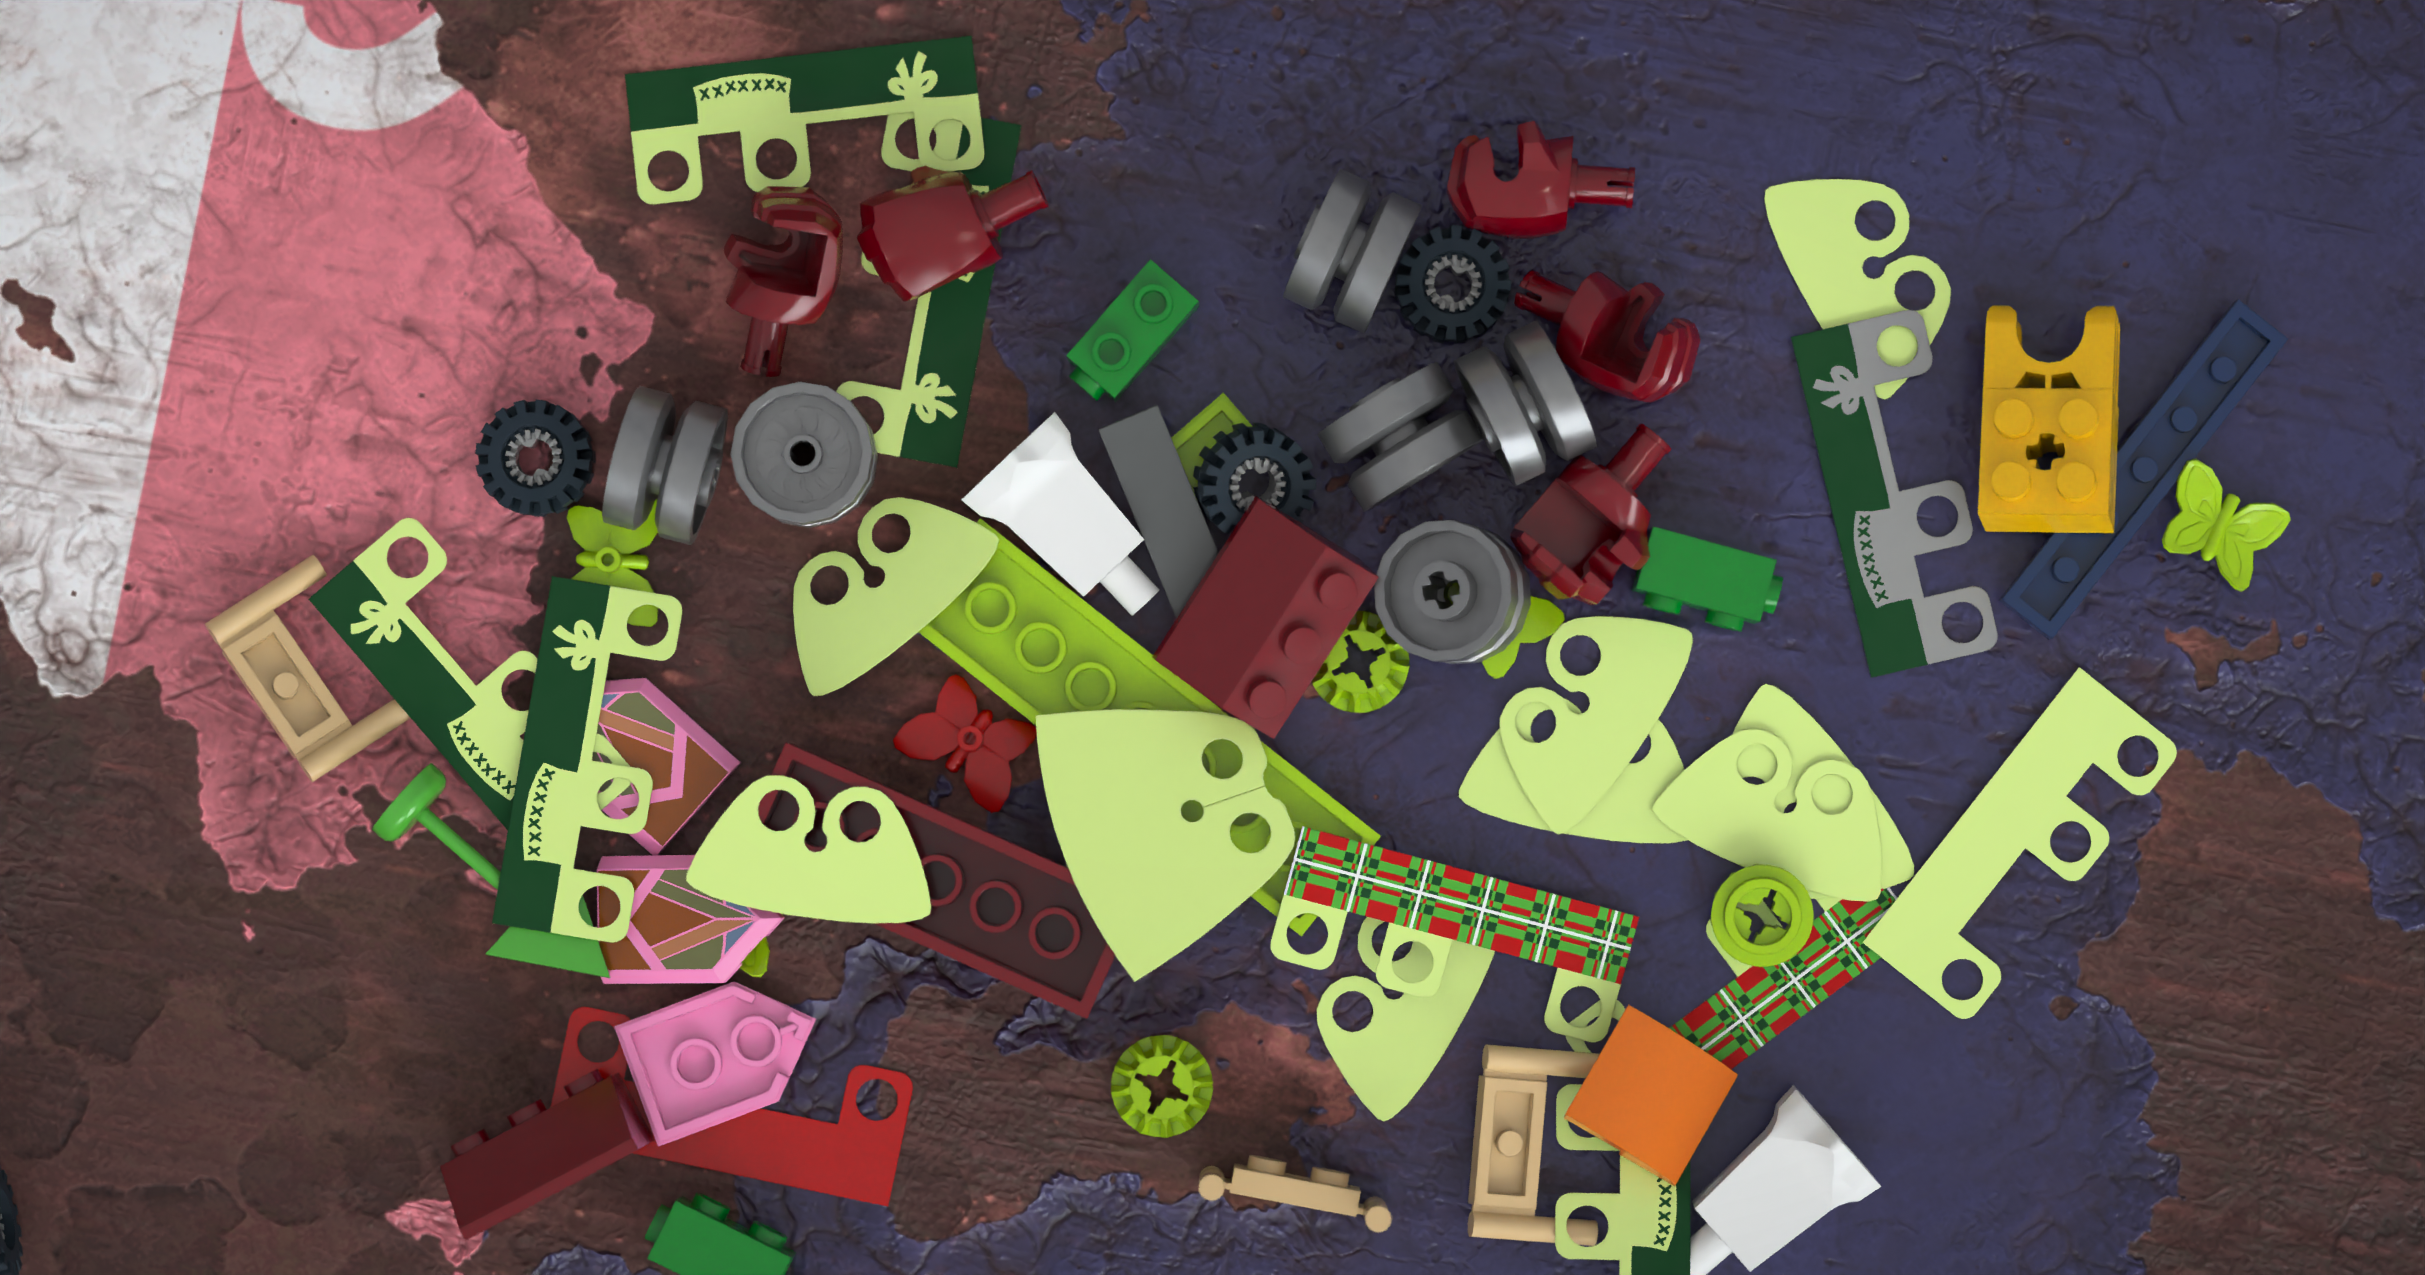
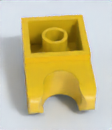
M1993 305L1987 311L1978 515L1985 532L2114 533L2120 323L2114 306H2095L2087 311L2084 333L2079 346L2072 355L2061 361L2051 363L2037 361L2025 353L2022 348L2021 324L2017 320L2016 311L2011 306ZM2048 452H2057L2058 456H2064L2063 458L2053 459L2051 469L2041 470L2037 461L2039 457Z

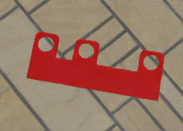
M590 1007L577 1008L570 1015L551 1107L569 1098L564 1086L596 1069L599 1070L603 1080L616 1073H620L654 1138V1141L633 1152V1154L889 1206L913 1091L912 1081L906 1074L869 1065L854 1067L847 1078L838 1124L760 1108L658 1147L635 1082L624 1080L628 1063L620 1041L614 1056L605 1062L589 1061L581 1054L578 1048L579 1033L587 1024L594 1021H603L615 1029L614 1026L631 1019L623 1014ZM873 1079H881L890 1083L895 1089L898 1098L895 1111L888 1118L878 1121L870 1120L863 1116L856 1103L860 1087Z

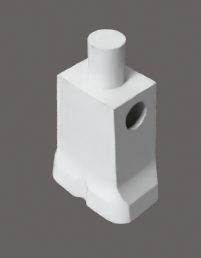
M1055 412L962 499L965 504L981 517L992 518L1008 526L1083 597L1100 582L1133 616L1160 590L1128 556L1144 540L1143 537L1080 463L1071 445L1070 432Z
M1794 1085L1776 1103L1774 1115L1766 1129L1692 1201L1695 1210L1707 1223L1690 1237V1275L1708 1274L1732 1252L1751 1272L1832 1209L1848 1202L1860 1201L1881 1187L1871 1172Z

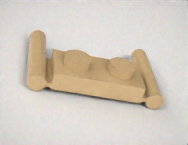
M311 555L205 623L208 632L222 649V654L293 758L298 760L301 768L312 782L410 719L409 715L393 699L352 726L337 701L278 615L274 612V609L327 576L324 568L314 555Z
M1499 1045L1484 1046L1482 1054L1483 1076L1479 1075L1468 1196V1203L1472 1204L1468 1218L1469 1237L1555 1243V1217L1535 1216L1547 1075L1586 1078L1599 1054ZM1568 1218V1235L1578 1245L1595 1246L1598 1238V1223L1596 1220Z
M1249 1155L1247 1166L1234 1163L1231 1179L1224 1178L1222 1170L1216 1166L1205 1167L1199 1175V1192L1206 1200H1217L1223 1195L1225 1189H1229V1193L1354 1217L1357 1214H1361L1364 1216L1368 1228L1374 1232H1383L1391 1224V1214L1385 1201L1379 1197H1370L1363 1204L1359 1203L1361 1190L1357 1186L1348 1185L1350 1174L1345 1172L1312 1167L1309 1178L1285 1173L1287 1165L1285 1161Z

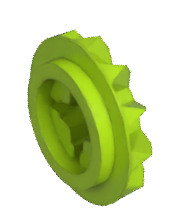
M1357 611L1311 682L1318 694L1335 708L1352 713L1374 711L1391 702L1401 691L1410 667L1409 653L1386 633L1379 615L1366 611ZM1348 635L1353 644L1357 643L1362 652L1370 649L1376 651L1380 648H1383L1385 652L1377 656V660L1369 665L1371 673L1369 679L1373 685L1369 689L1365 681L1360 680L1355 672L1346 675L1343 672L1336 676L1332 673L1333 670L1341 667L1340 663L1348 658L1346 650L1348 645L1344 638Z
M1754 864L1731 873L1714 893L1710 921L1717 941L1731 957L1747 965L1768 967L1789 960L1802 949L1810 936L1814 913L1808 891L1794 875L1780 867ZM1771 889L1775 890L1771 897L1773 900L1771 910L1779 916L1781 921L1787 923L1786 928L1777 924L1774 927L1764 924L1759 933L1755 932L1752 941L1748 940L1752 932L1750 930L1752 920L1744 914L1743 909L1736 907L1738 902L1745 905L1748 903L1759 905L1764 897H1768Z
M1169 1035L1150 1036L1132 1044L1118 1059L1111 1079V1095L1120 1117L1139 1133L1153 1137L1169 1138L1192 1129L1208 1110L1213 1093L1212 1074L1204 1056L1189 1042ZM1170 1060H1173L1176 1064L1172 1070L1175 1073L1172 1083L1180 1088L1181 1093L1189 1097L1187 1101L1180 1097L1176 1099L1165 1097L1161 1105L1157 1104L1154 1113L1148 1111L1151 1105L1149 1100L1151 1089L1143 1085L1144 1081L1135 1078V1075L1139 1073L1144 1076L1149 1074L1158 1077L1163 1068L1167 1069Z

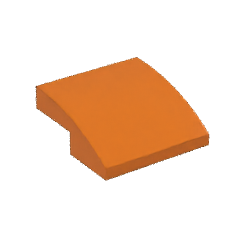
M1628 1004L1565 1113L1564 1119L1620 1150L1619 1155L1676 1186L1737 1079L1738 1074L1689 1040Z

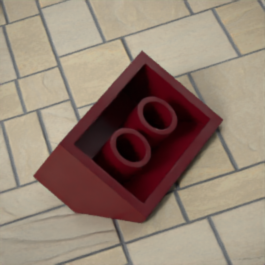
M1255 496L1152 657L1220 708L1274 739L1379 577L1355 555L1258 496Z
M596 1069L564 1086L569 1098L546 1109L542 1099H539L507 1116L512 1128L491 1140L484 1128L450 1146L456 1158L441 1165L440 1169L459 1230L465 1241L654 1141L620 1073H616L603 1080L599 1070Z

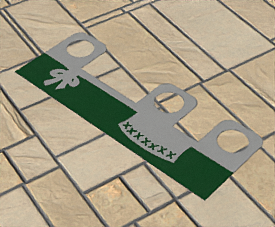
M1904 310L1791 337L1871 678L1991 649L1997 642L1998 633L1987 592L1980 587L1971 586L1924 597L1914 557L1915 555L1962 545L1971 538L1973 527L1964 490L1959 483L1946 480L1899 491L1874 385L1921 375L1931 367L1933 357L1922 316L1916 311ZM1896 325L1904 326L1911 330L1918 342V350L1914 359L1900 367L1886 364L1880 358L1877 351V340L1880 334L1886 328ZM1932 496L1948 498L1953 502L1958 512V521L1955 528L1949 534L1942 537H1933L1926 534L1917 522L1919 506L1924 500ZM1957 602H1967L1974 605L1980 611L1983 618V627L1977 638L1967 643L1952 641L1946 636L1942 628L1944 612L1949 606Z

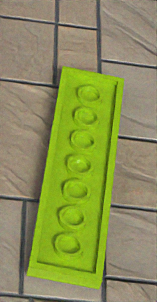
M981 518L977 523L998 537L997 550L986 567L969 586L919 631L922 636L1034 725H1036V715L1114 709L1197 711L1229 716L1196 689L1155 661L1150 652ZM1225 739L1214 740L1203 750V766L1207 773L1219 779L1230 778L1241 769L1243 762L1242 752L1232 741ZM1261 741L1267 757V767L1263 773L1265 786L1273 798L1280 800L1285 805L1295 832L1294 847L1288 858L1275 874L1251 895L1252 898L1278 917L1302 826L1370 845H1375L1381 836ZM1188 800L1181 807V815L1189 822H1197L1204 814L1203 806L1195 800ZM1245 813L1238 816L1231 824L1230 836L1235 847L1243 852L1255 853L1267 846L1270 841L1271 831L1266 819L1258 814ZM1311 913L1300 914L1292 919L1288 926L1302 937L1317 918V915Z

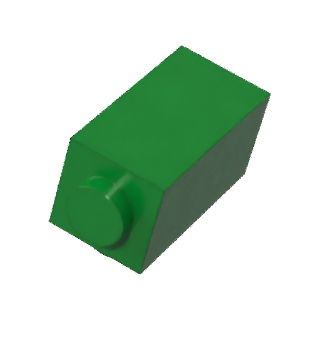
M1150 259L1066 355L1067 360L1075 367L1068 377L1094 400L1098 401L1105 393L1113 401L1117 402L1199 308V301Z
M1654 526L1647 530L1650 558L1641 569L1636 571L1631 591L1645 594L1643 606L1675 615H1680L1682 605L1707 611L1705 623L1738 632L1742 631L1744 622L1755 624L1761 621L1763 612L1774 613L1783 583V577L1773 575L1777 560Z
M699 1192L695 1193L692 1200L681 1196L675 1201L672 1209L661 1204L644 1238L654 1243L647 1259L679 1275H785L796 1252L784 1246L788 1239L785 1234L758 1221H753L750 1229L726 1218L730 1211L728 1206Z

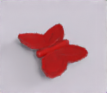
M955 674L948 677L939 692L935 712L919 714L906 722L894 737L893 742L896 749L913 759L935 761L953 751L945 762L946 769L953 773H957L966 760L964 782L977 804L994 813L1001 810L1010 795L1013 776L1009 762L1028 749L1036 739L1037 732L1031 723L1008 718L992 723V711L985 709L978 713L976 695L966 680Z

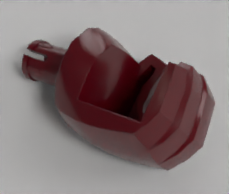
M1535 121L1526 122L1516 127L1519 172L1515 179L1511 181H1502L1494 174L1495 162L1489 137L1479 139L1477 135H1469L1454 150L1446 189L1453 210L1464 226L1483 233L1514 239H1534L1565 231L1568 208L1574 209L1575 203L1626 206V208H1632L1635 167L1616 168L1578 165V158H1572L1574 136L1546 140Z
M925 165L910 171L911 185L879 193L859 203L862 230L857 235V240L867 261L872 262L882 282L890 285L902 301L905 302L914 300L967 273H974L987 268L1003 259L1002 250L997 238L999 237L998 230L1039 209L1049 207V204L1032 170L1026 172V175L981 195L978 190H974L970 181L962 172H947Z
M767 186L753 196L750 209L753 217L773 227L787 229L789 235L784 243L780 245H763L746 237L731 234L724 246L726 258L738 269L726 297V303L735 311L751 316L744 358L740 366L748 373L760 376L762 366L766 368V377L780 376L782 369L781 361L789 324H815L828 307L838 285L843 254L842 221L830 204L809 187Z
M1534 270L1529 271L1521 281L1519 287L1527 289L1529 292L1526 295L1516 292L1515 307L1527 310L1560 326L1556 340V352L1565 365L1583 381L1617 396L1651 403L1674 393L1690 380L1701 340L1695 323L1684 318H1674L1665 328L1657 332L1651 349L1647 348L1644 344L1645 324L1660 305L1665 295L1653 283H1640L1627 291L1600 271H1596L1584 279L1577 291L1545 278Z
M1642 423L1637 426L1634 434L1606 466L1596 465L1584 456H1577L1565 467L1512 529L1510 539L1522 555V563L1539 579V584L1558 600L1574 598L1591 606L1598 604L1613 588V578L1623 563L1631 569L1639 570L1650 558L1647 528L1651 514L1637 499L1638 495L1634 491L1664 455L1668 454L1672 449L1660 436Z

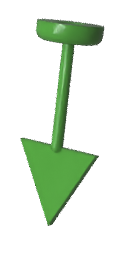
M433 763L429 764L396 797L378 819L372 830L385 841L392 842L400 839L419 821L498 890L501 871L429 810L446 786L444 773ZM582 895L579 901L580 916L584 922L593 926ZM510 926L485 954L610 978L598 940Z

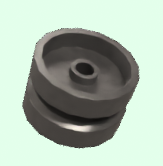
M1339 169L1323 204L1317 203L1293 257L1298 260L1285 288L1283 298L1313 310L1323 303L1334 278L1341 279L1345 282L1333 309L1335 321L1365 334L1422 205L1392 192L1382 199L1370 226L1362 223L1360 220L1371 196L1370 183L1365 179Z
M1537 321L1505 335L1504 350L1514 375L1512 377L1509 376L1497 355L1486 347H1480L1454 360L1455 369L1467 396L1466 402L1473 420L1483 436L1487 447L1491 452H1494L1507 477L1515 486L1545 472L1547 460L1537 434L1539 430H1541L1554 453L1567 461L1597 447L1593 429L1576 389L1551 341Z
M1438 362L1420 369L1403 380L1397 378L1353 404L1349 407L1350 412L1318 433L1319 439L1334 463L1350 462L1372 449L1377 457L1353 472L1348 483L1349 488L1364 512L1435 472L1484 439L1467 411L1451 412L1429 425L1424 417L1448 402L1453 392V387Z
M805 382L773 387L750 403L735 427L731 448V459L736 481L751 503L783 524L806 528L835 523L859 507L874 483L878 461L873 431L854 404L828 386ZM801 442L807 447L812 444L815 449V458L807 466L795 464L797 457L792 450L795 445Z
M639 386L629 402L614 448L603 499V522L636 530L648 519L658 495L655 524L659 537L691 545L700 531L718 482L727 431L728 411L723 407L695 401L684 410L673 436L676 408L672 395Z
M1454 520L1424 522L1402 533L1383 554L1376 574L1379 578L1374 584L1375 609L1386 633L1408 653L1431 661L1449 664L1480 663L1504 651L1521 632L1531 605L1530 579L1518 552L1498 534ZM1457 582L1459 583L1460 593L1459 595L1451 596L1453 604H1451L1448 599V590L1453 583Z

